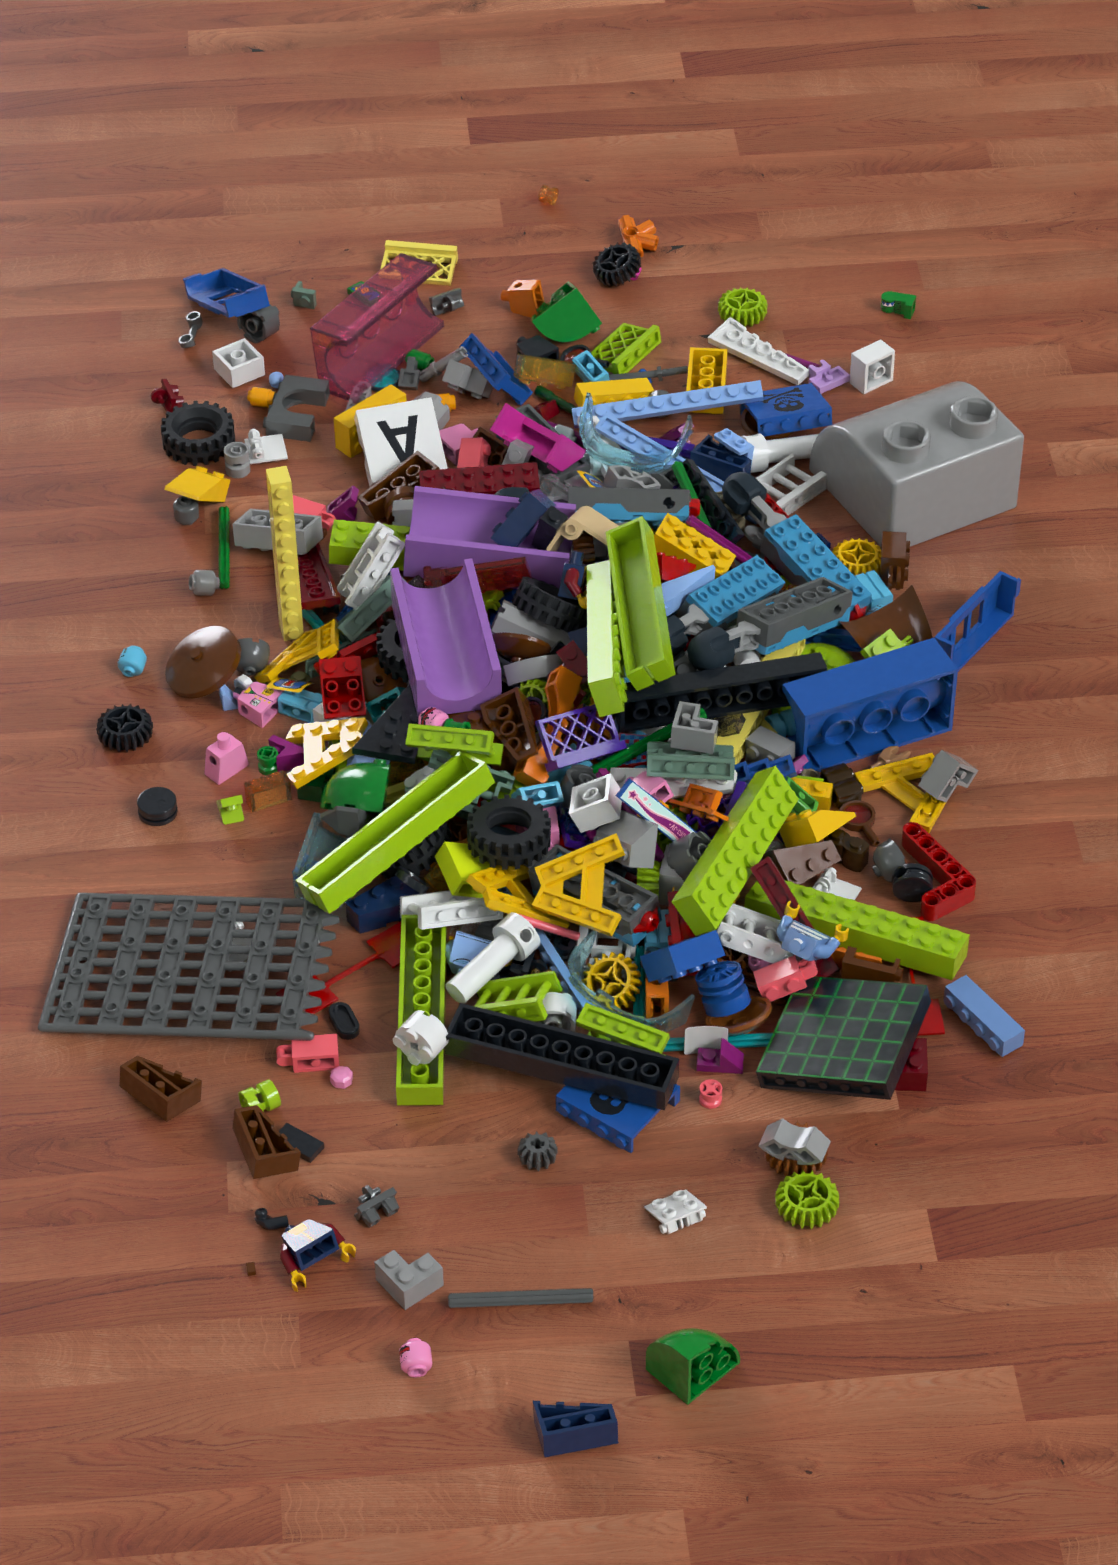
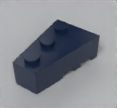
M395 875L346 902L347 922L359 934L384 928L387 923L401 922L400 897L420 893L406 885Z

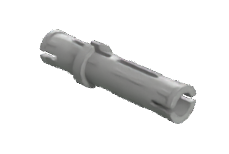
M461 346L439 361H433L430 363V366L420 371L421 376L419 379L425 383L432 377L441 375L447 368L449 359L459 362L468 357L467 350Z

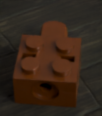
M882 531L880 578L889 590H892V588H896V590L903 589L904 581H908L909 569L905 568L909 566L910 554L906 553L910 552V541H906L907 532Z

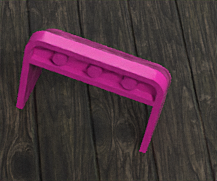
M507 403L503 406L490 431L505 440L503 444L508 447L516 439L534 446L531 455L548 464L546 468L555 473L558 470L563 472L583 458L586 452L585 449L565 435H559L531 420Z

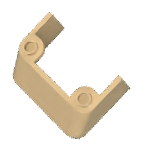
M582 506L563 523L546 550L556 552L565 538L576 540L583 531H586L607 546L605 532L618 527V525L593 508Z

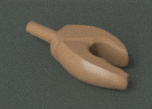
M887 747L879 754L878 762L869 766V769L905 760L910 756L911 752L907 750L895 755L899 751V747Z

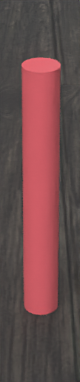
M519 914L529 921L534 928L576 941L580 937V933Z

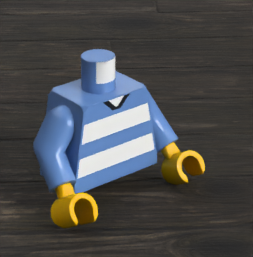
M788 901L784 911L785 915L782 917L776 931L779 940L783 942L781 945L782 949L807 961L829 958L840 945V942L848 939L849 928L841 931L842 924H838L835 927L834 937L827 936L793 920L797 917L800 905L798 904L797 908L793 909L790 907L791 901Z

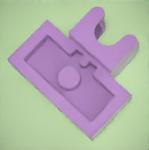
M820 360L821 367H815L814 365H809L808 367L809 383H812L820 394L850 381V374L840 366L831 369V365L825 360Z

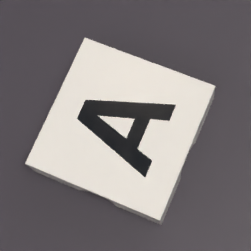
M432 397L356 410L354 420L359 443L364 452V465L369 487L417 450L440 469H447Z

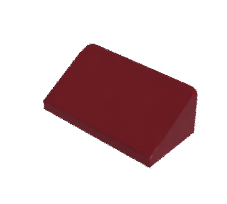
M554 399L533 407L546 421L560 413Z

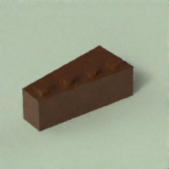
M417 450L357 498L365 513L374 521H378L385 517L383 502L386 495L398 487L420 486L419 471L440 470V468Z

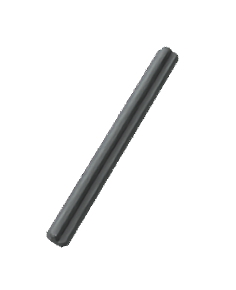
M592 1288L450 1293L448 1304L450 1308L591 1303L594 1296Z

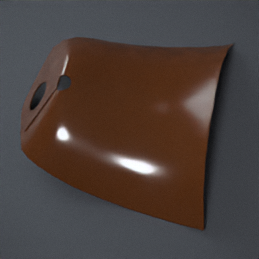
M913 585L893 602L869 615L853 621H839L861 649H864L890 628L900 641L907 636H911L906 642L913 639L912 644L933 638L924 609Z

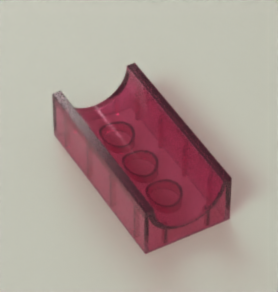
M400 253L310 328L318 379L329 380L331 395L348 401L351 398L356 403L364 391L370 386L372 389L377 383L382 381L383 376L385 377L394 368L403 363L409 351L412 349L418 350L444 327V320L434 316L424 306L417 292V287L437 272V264Z

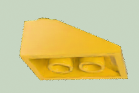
M196 466V469L188 468L167 484L164 490L197 501L225 502L230 479L224 478L225 474L213 471L212 474L207 472V468Z
M811 809L802 811L798 815L793 812L788 815L779 832L786 848L817 843L856 817L855 812L830 810L812 812Z

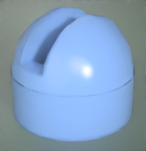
M273 372L269 375V383L273 388H278L284 376L280 372Z

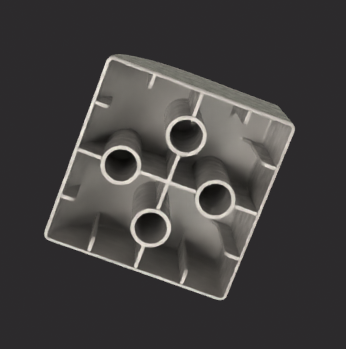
M956 381L824 428L813 444L809 470L814 475L820 471L827 474V490L880 547L882 544V531L907 532L906 541H910L911 547L1015 508L1018 500L1024 434L979 389L969 383Z

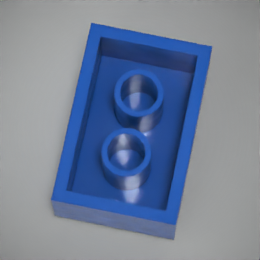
M717 930L642 955L640 959L648 982L658 980L660 984L671 980V975L673 979L685 976L688 973L687 970L689 973L701 970L703 964L705 967L717 964V958L725 956Z

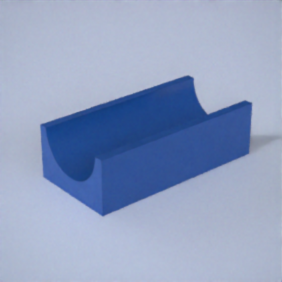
M931 638L783 684L782 691L788 699L796 726V734L786 737L795 742V757L805 754L809 762L803 768H811L821 772V769L841 763L847 764L881 753L890 746L901 747L951 731L953 727L958 668L937 640Z

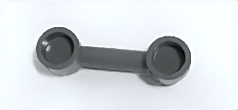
M193 311L186 316L190 331L189 334L182 335L178 341L181 348H189L196 345L194 339L197 330L201 328L203 323L198 311Z

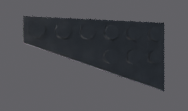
M686 459L683 462L684 468L712 529L733 544H736L745 534L692 459Z
M410 684L353 746L352 754L409 764L416 763L418 748L405 745L409 723L418 724V716Z

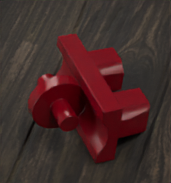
M161 379L162 387L155 388L152 391V401L156 404H162L166 413L168 411L173 412V407L175 406L178 408L183 407L184 398L183 396H178V386L170 385L167 379Z

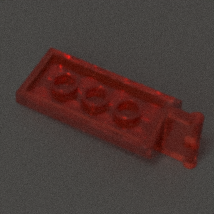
M526 557L474 564L481 593L518 587L522 578L526 576L532 579ZM430 566L423 567L424 584L428 585L424 589L437 588L451 582L458 576L463 566L447 568L446 566L433 569Z

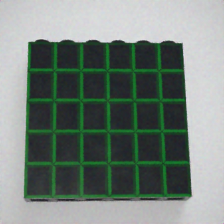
M815 976L805 980L807 987L790 995L758 1065L756 1074L760 1087L891 1100L931 1004L927 985Z

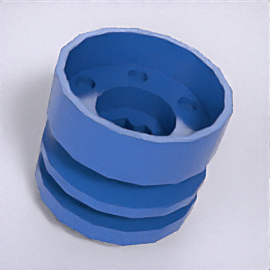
M736 961L718 962L701 969L695 976L698 990L703 995L701 999L708 1016H729L745 1009L751 1002L748 988L743 983L744 976L741 966Z

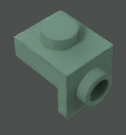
M298 281L291 290L294 306L315 309L317 306L316 290L303 288L302 281Z

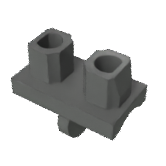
M456 288L429 297L433 315L436 316L448 311L452 312L457 308L463 307L464 302L461 289Z
M369 1185L362 1188L363 1195L358 1198L361 1205L357 1207V1213L354 1214V1217L357 1221L362 1219L370 1228L381 1220L377 1210L382 1208L387 1217L397 1213L400 1207L395 1199L397 1192L394 1187L381 1193L379 1187L372 1190Z

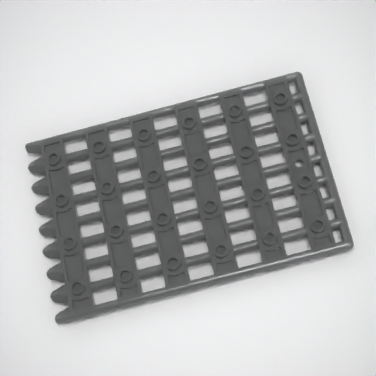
M78 893L74 900L39 1020L38 1030L41 1032L313 1040L314 1033L301 1029V1027L318 1022V1016L305 1012V1009L322 1005L321 999L309 995V992L326 988L325 982L314 979L313 975L329 972V966L316 962V959L333 955L331 948L320 946V943L336 939L335 932L323 928L324 926L340 923L339 917L328 914L320 909L318 905L315 906L306 899ZM83 901H88L86 909L82 908ZM112 902L131 903L129 910L111 909ZM155 903L174 904L172 911L154 910ZM198 905H217L215 912H196ZM241 906H260L259 913H240ZM284 907H304L302 915L283 914ZM79 917H83L82 924H77ZM108 918L126 919L124 926L106 925ZM151 919L169 920L168 927H151L149 925ZM194 920L213 921L211 928H192ZM236 922H256L255 929H236ZM281 923H300L298 931L279 930ZM74 933H79L77 941L72 940ZM103 934L122 935L120 942L102 941ZM146 936H165L164 943H145ZM190 937H209L207 944H188ZM233 938H252L251 946L232 945ZM277 939L296 940L295 947H279L275 945ZM69 949H74L72 957H67ZM99 950L117 951L116 958H97ZM142 951L161 952L159 959H140ZM186 953H205L203 961L184 960ZM229 954L248 955L247 962H229ZM273 955L292 956L291 963H272ZM65 966H69L67 973H63ZM94 966L113 967L111 974H92ZM138 968H157L155 976L136 975ZM181 969L200 970L199 977H180ZM225 970L245 971L243 979L224 978ZM269 972H289L287 980L268 979ZM60 982H65L63 990H58ZM90 983H108L107 991H88ZM133 984L152 985L151 992H132ZM177 986H196L195 994L176 993ZM221 987H241L239 995H219ZM265 988L285 989L284 996H264ZM55 998L60 999L58 1006H53ZM85 999L104 1000L102 1008L83 1007ZM129 1001H148L146 1009H127ZM173 1002L192 1003L190 1011L171 1010ZM217 1004H237L235 1012L216 1011ZM261 1006H281L280 1013H260ZM50 1015H55L53 1023H48ZM80 1016L99 1017L97 1025L78 1024ZM124 1018H143L142 1026H124ZM169 1019L188 1020L186 1027H167ZM213 1020L233 1021L231 1029L211 1028ZM277 1022L276 1030H256L257 1023Z

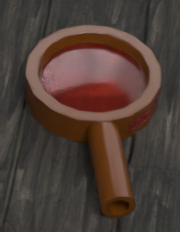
M860 800L848 801L843 804L840 811L855 812L856 817L845 823L843 827L850 831H863L874 847L880 845L881 841L871 829L875 823L876 812L874 807Z

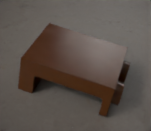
M848 946L842 961V979L894 983L901 981L903 975V968H900L901 959L896 958L893 966L857 959V948Z

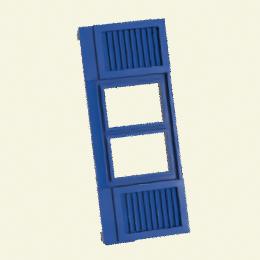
M224 268L203 275L198 273L183 278L188 299L218 315L222 314L228 318L233 316L239 317L270 306L264 284L261 285ZM232 293H237V294L231 295V296H229V297H226V298H223V299H220V300H217V301H213L214 299H217V298H220V297H223V296H226V295H229V294H232Z
M999 571L949 618L950 622L934 637L956 665L958 671L1014 615L1015 598L1020 593V578L1017 579ZM980 603L978 622L970 629L972 611ZM964 620L963 637L955 645L956 627Z

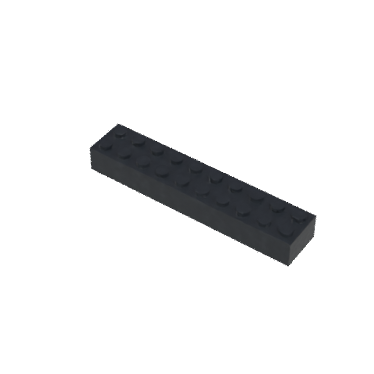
M821 652L678 674L660 682L655 680L653 685L639 691L634 688L631 682H627V690H625L627 702L624 703V712L615 713V719L620 732L624 733L667 726L673 723L679 701L701 704L700 708L704 709L707 715L706 719L787 707L790 704L782 691L783 684L827 671V666Z
M463 1003L459 1004L447 1029L448 1035L446 1040L449 1039L448 1044L445 1046V1054L664 1111L679 1078V1058Z

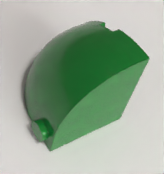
M569 281L551 295V300L548 303L543 302L536 310L538 312L537 316L534 314L531 318L533 324L543 335L559 342L579 340L589 333L597 332L602 324L579 290Z
M374 759L373 763H355L340 769L327 782L322 793L320 809L334 810L336 806L358 808L378 816L385 810L390 764H386V760Z
M698 1328L681 1329L668 1333L651 1343L646 1350V1370L687 1405L740 1364L739 1352L729 1341L714 1332Z

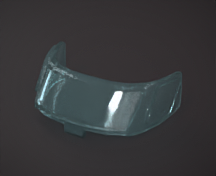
M587 392L579 419V434L582 438L584 448H586V452L593 459L607 466H629L631 470L636 472H652L663 469L672 458H676L694 431L692 430V416L688 415L679 442L673 449L660 455H646L615 448L603 442L593 425V400L591 393Z
M591 931L572 951L568 960L570 972L568 978L577 993L588 1004L665 1032L676 1029L687 1022L695 999L693 994L670 1012L659 1017L647 1019L621 1010L613 1004L615 998L600 988L596 993L589 989L581 980V971L591 953L596 937L595 931Z

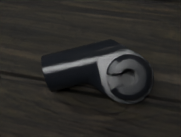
M259 1208L255 1211V1222L267 1230L289 1226L287 1215L273 1218L268 1215L265 1208Z

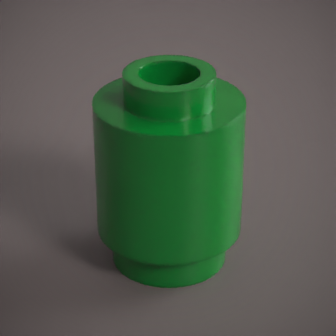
M416 349L409 351L405 358L407 362L408 356L416 357V361H418L416 370L419 371L426 369L434 361L430 354Z

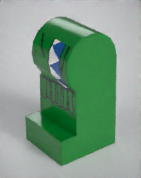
M892 291L882 294L881 310L883 312H894L904 315L906 319L912 318L916 308V295Z

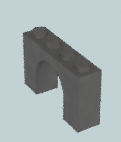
M285 375L283 381L279 383L278 392L274 394L273 404L269 405L268 415L263 420L266 436L282 434L285 439L311 442L315 432L314 415L295 413L287 409L298 404L325 407L330 396L329 380Z

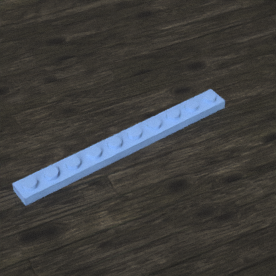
M761 380L577 407L572 408L574 428H579L577 424L578 416L592 415L597 416L601 420L604 414L607 413L622 422L763 401L764 397Z
M607 413L604 414L595 426V431L653 465H673L675 461L683 463L686 460ZM698 467L715 492L722 491L724 481ZM750 515L745 516V519L755 525L757 524Z
M506 886L497 889L502 893L512 895ZM535 928L541 941L540 946L537 948L540 951L541 959L549 965L550 971H555L563 989L562 993H568L572 996V1000L580 1014L585 1003L591 1004L544 931Z

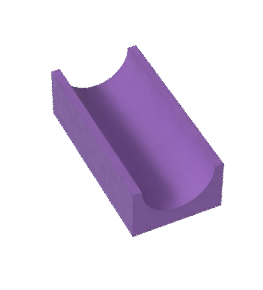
M415 486L409 535L406 534L403 576L451 582L461 572L464 559L472 558L479 585L517 589L522 578L527 576L560 588L564 563L570 561L572 540L565 538L556 552L538 550L531 545L538 526L537 524L518 547L498 545L491 539L494 534L492 530L498 523H504L507 519L505 515L512 507L516 509L520 504L519 498ZM554 502L556 504L555 508L567 515L568 518L575 513L576 504Z
M464 559L461 572L451 582L429 589L418 588L408 584L401 577L399 568H391L392 608L417 716L419 717V714L429 707H435L446 714L481 710L480 704L502 694L501 667L473 559Z

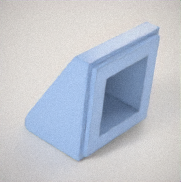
M224 684L219 688L223 710L238 709L237 699L233 698V691Z

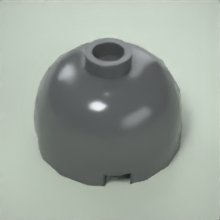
M252 638L238 639L241 645V658L236 670L247 676L255 675L263 670L269 661V644L259 639V643L252 642Z
M889 838L876 847L873 853L875 865L871 866L872 870L878 878L882 876L886 881L892 883L893 872L899 866L906 864L904 861L905 857L897 844Z

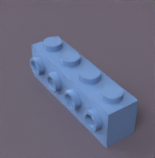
M967 975L945 986V1005L952 1009L962 1022L967 1023L977 1036L987 1042L993 1051L1004 1057L1023 1046L1025 1030Z

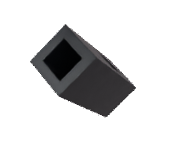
M551 505L540 518L531 545L538 550H546L568 516Z

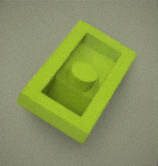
M242 795L216 801L223 824L227 825L244 820L241 806L243 803Z

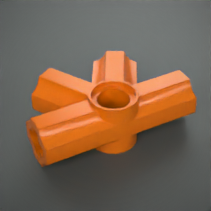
M623 215L621 219H618L623 242L635 247L640 257L644 255L643 249L656 251L659 237L653 235L656 233V227L651 220L636 226L634 218L629 215Z

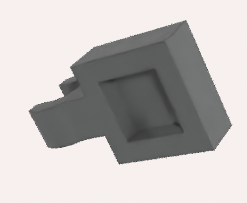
M408 356L406 369L401 368L398 382L399 389L418 390L420 371L416 370L418 365L416 357Z

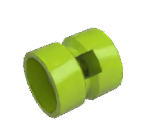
M270 1079L256 1084L255 1089L249 1087L238 1093L242 1108L258 1105L264 1112V1110L271 1111L281 1106L279 1093Z

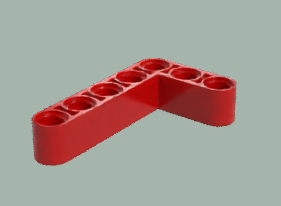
M915 822L906 823L902 830V847L919 864L929 868L933 877L941 884L923 894L920 911L923 919L935 921L972 902L975 898L976 890L975 877L921 825Z

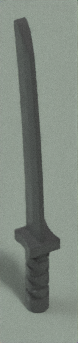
M658 366L657 370L610 374L609 380L658 377L659 381H663L662 377L688 373V367L682 366L661 370V366Z

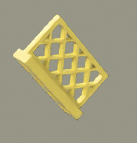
M386 240L379 280L451 286L455 264L458 262L457 246ZM388 258H393L397 260L390 262ZM405 260H415V261H413L412 263L408 264ZM424 261H429V262H432V263H430L429 265H426V264L424 263ZM402 262L405 266L398 270L395 266ZM441 263H451V264H449V265H447L446 267H444ZM418 264H420L423 267L418 271H415L413 269V267L417 266ZM438 266L440 270L434 273L431 269ZM389 269L394 271L392 274H384ZM408 270L412 272L409 276L402 274ZM426 271L430 274L428 277L421 276ZM445 273L448 278L441 279L438 276Z

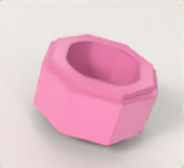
M338 1066L332 1069L330 1082L335 1088L345 1089L352 1085L353 1072L348 1067Z

